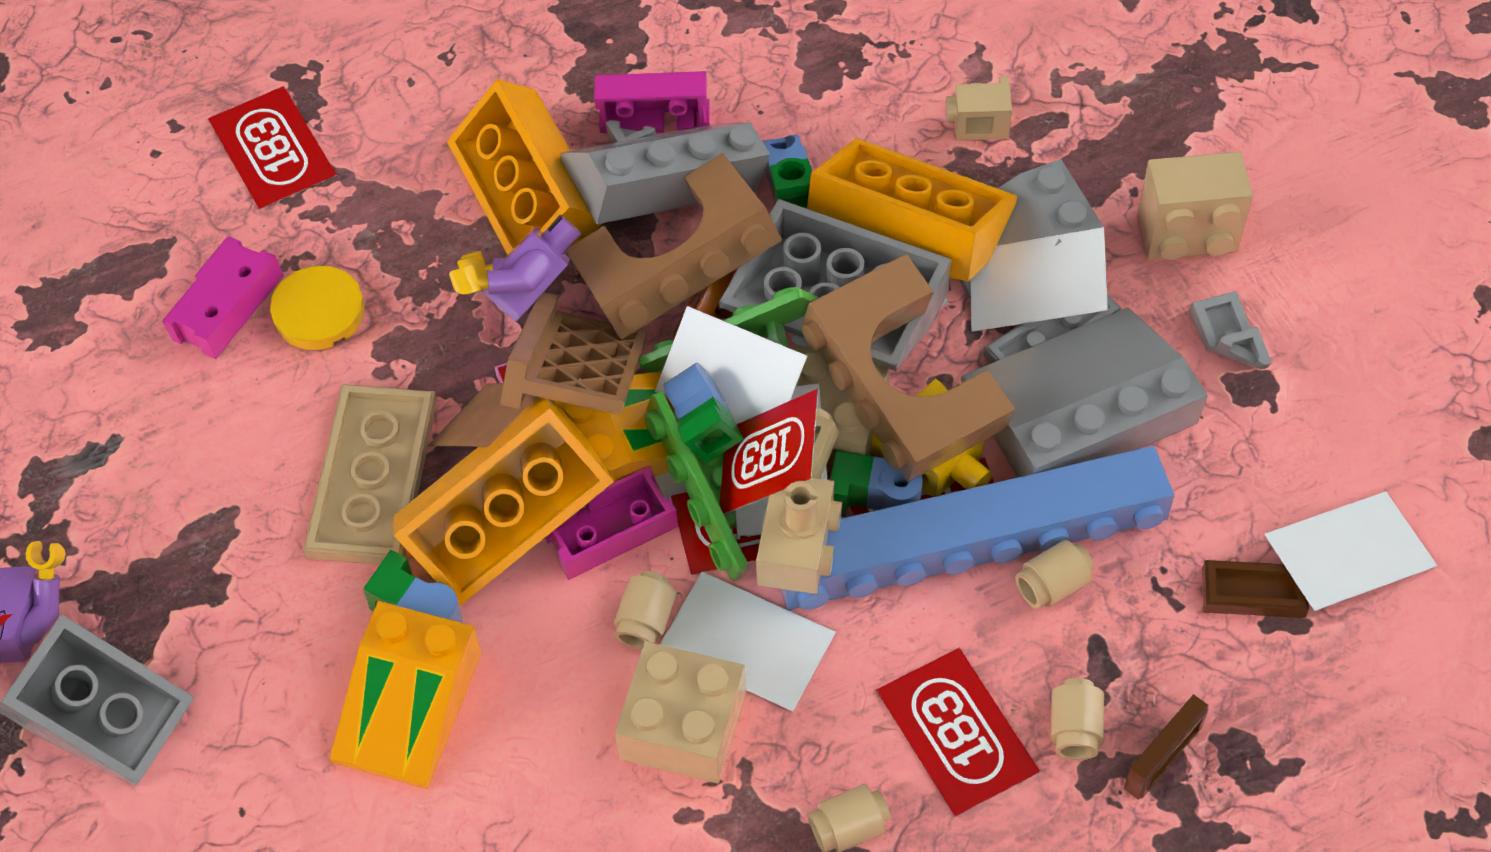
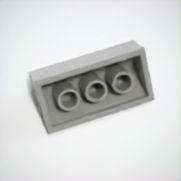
M751 122L718 123L561 152L560 160L596 224H602L698 204L684 176L721 153L727 157L754 193L758 192L771 154Z

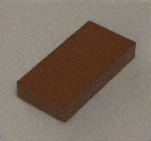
M1204 561L1202 567L1204 613L1306 618L1309 611V603L1284 564Z
M1194 694L1189 698L1130 767L1124 786L1127 792L1138 800L1140 798L1143 799L1200 732L1209 710L1207 709V703Z

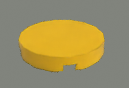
M310 266L293 272L280 282L272 295L270 305L273 322L281 337L288 344L304 350H324L333 347V342L339 341L343 337L347 340L355 334L363 321L365 303L357 281L346 271L332 266Z

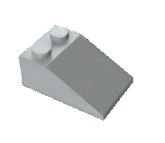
M1062 159L1020 173L997 188L1017 195L1016 205L997 245L1103 227ZM1060 238L1057 240L1055 246L1062 242ZM959 280L971 300L970 280L968 282Z
M61 614L1 700L0 714L41 739L137 786L195 697Z

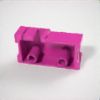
M706 71L595 75L594 102L595 108L600 109V133H607L605 122L610 120L620 121V127L624 129L641 131L646 126L655 128L656 133H664L665 112H670L677 116V131L695 128V112H697L696 127L710 125L711 107L710 99H707L708 81Z
M227 236L196 273V281L162 320L171 339L180 344L186 341L200 347L203 354L217 359L284 276L276 256L264 250L260 253L243 247L241 241Z
M647 466L613 482L585 505L586 507L577 511L544 539L547 544L552 542L555 546L560 566L567 579L570 580L677 528V510L669 497L665 499L662 497L656 487L655 474L650 466Z

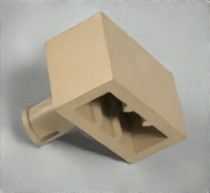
M811 478V480L806 482L796 481L791 483L786 490L769 496L756 559L757 585L818 594L821 575L830 577L832 570L834 546L827 545L829 531L838 532L842 512V502L834 501V481Z

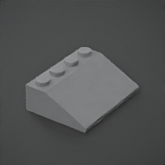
M778 199L769 215L782 241L738 268L719 301L720 307L734 312L736 309L744 306L760 305L774 299L773 296L776 292L790 287H799L811 294L822 297L907 254L933 290V294L924 315L883 335L871 345L873 363L897 371L931 328L948 294L951 259ZM805 316L783 325L784 330L804 338L802 324Z
M1130 308L1110 314L961 376L963 383L988 370L1014 406L1015 411L1006 429L994 435V438L1017 477L1140 449L1198 424L1208 397L1184 357Z

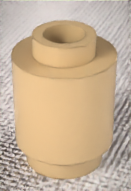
M1063 540L1024 563L1023 571L1015 576L1016 584L1021 595L1031 607L1035 609L1043 605L1052 607L1091 582L1093 562L1083 546L1080 544L1074 545L1068 540Z
M643 571L641 575L629 577L614 619V625L617 628L614 636L619 642L631 648L642 650L645 641L655 643V641L661 640L676 598V591L669 585L670 581L668 578L652 571Z
M1070 678L1052 690L1051 741L1056 745L1055 752L1060 757L1071 760L1091 759L1098 755V746L1103 744L1104 692L1100 688L1095 687L1094 683L1088 679Z
M866 784L821 801L817 804L818 809L807 813L811 829L822 852H828L833 849L836 852H843L886 833L884 822L891 820L887 803L880 790L871 792Z

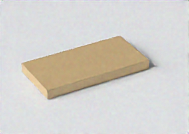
M341 384L303 549L306 559L380 565L390 549L406 556L407 550L393 536L394 515L418 496L437 404L435 391Z

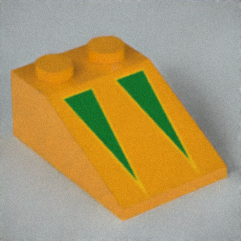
M662 371L634 375L621 415L555 401L579 428L613 477L614 482L647 466H650L655 477L669 472L666 464L668 453L661 439L655 440L651 436L644 417L652 394L656 393L655 389ZM665 396V398H666V400H667V402H668V404H669V406H670V408H671V410H672V412H673V414H674V416H675V418H676V415H675V413H674L675 409H674L673 405L671 404V402L669 401L668 397Z
M378 601L358 648L329 758L331 763L429 789L482 654L475 626Z

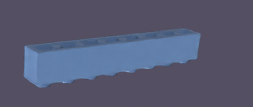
M1149 446L840 519L838 532L829 531L827 545L834 546L833 564L830 577L821 575L818 594L781 589L787 610L800 607L810 610L823 606L829 600L846 596L861 598L872 594L879 588L896 584L911 586L921 582L925 577L942 573L957 575L970 570L973 566L992 561L1008 563L1017 559L1022 554L1038 550L1046 551L1063 540H1068L1071 543L1089 538L1093 541H1099L1111 537L1118 531L1130 528L1150 529L1161 524L1164 520H1168L1174 492L1155 446Z

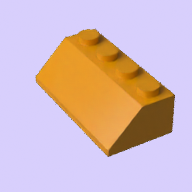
M496 79L449 137L447 143L507 255L534 227H537L544 233L559 215L565 217L581 233L570 245L572 246L595 232L601 224H596L560 160L561 152L571 150L535 89Z
M855 138L811 172L807 209L951 259L950 278L968 282L989 263L1016 205L1017 195Z
M539 397L525 408L490 446L477 447L394 515L393 536L436 582L446 584L454 590L459 606H461L610 486L614 479L579 428L554 400Z

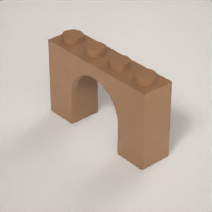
M723 153L684 176L686 183L703 211V217L692 236L677 248L651 258L631 257L621 251L606 227L603 226L566 250L569 258L621 340L782 241L766 207Z
M905 254L810 302L802 324V332L810 348L814 351L819 350L828 363L829 374L834 384L840 390H846L855 403V412L861 424L867 430L872 429L882 443V452L887 463L894 470L899 469L906 481L909 482L1005 430L1015 408L988 370L942 394L928 397L903 393L893 388L880 376L872 361L871 345L883 335L924 315L933 294L931 287L910 257Z

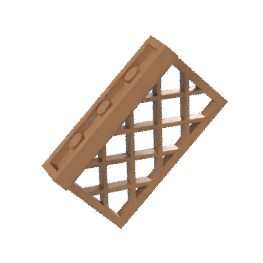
M543 292L537 298L508 358L500 405L520 409L526 394L621 415L639 363V357L645 345L647 331L638 329L621 340L610 322L556 311L559 295Z

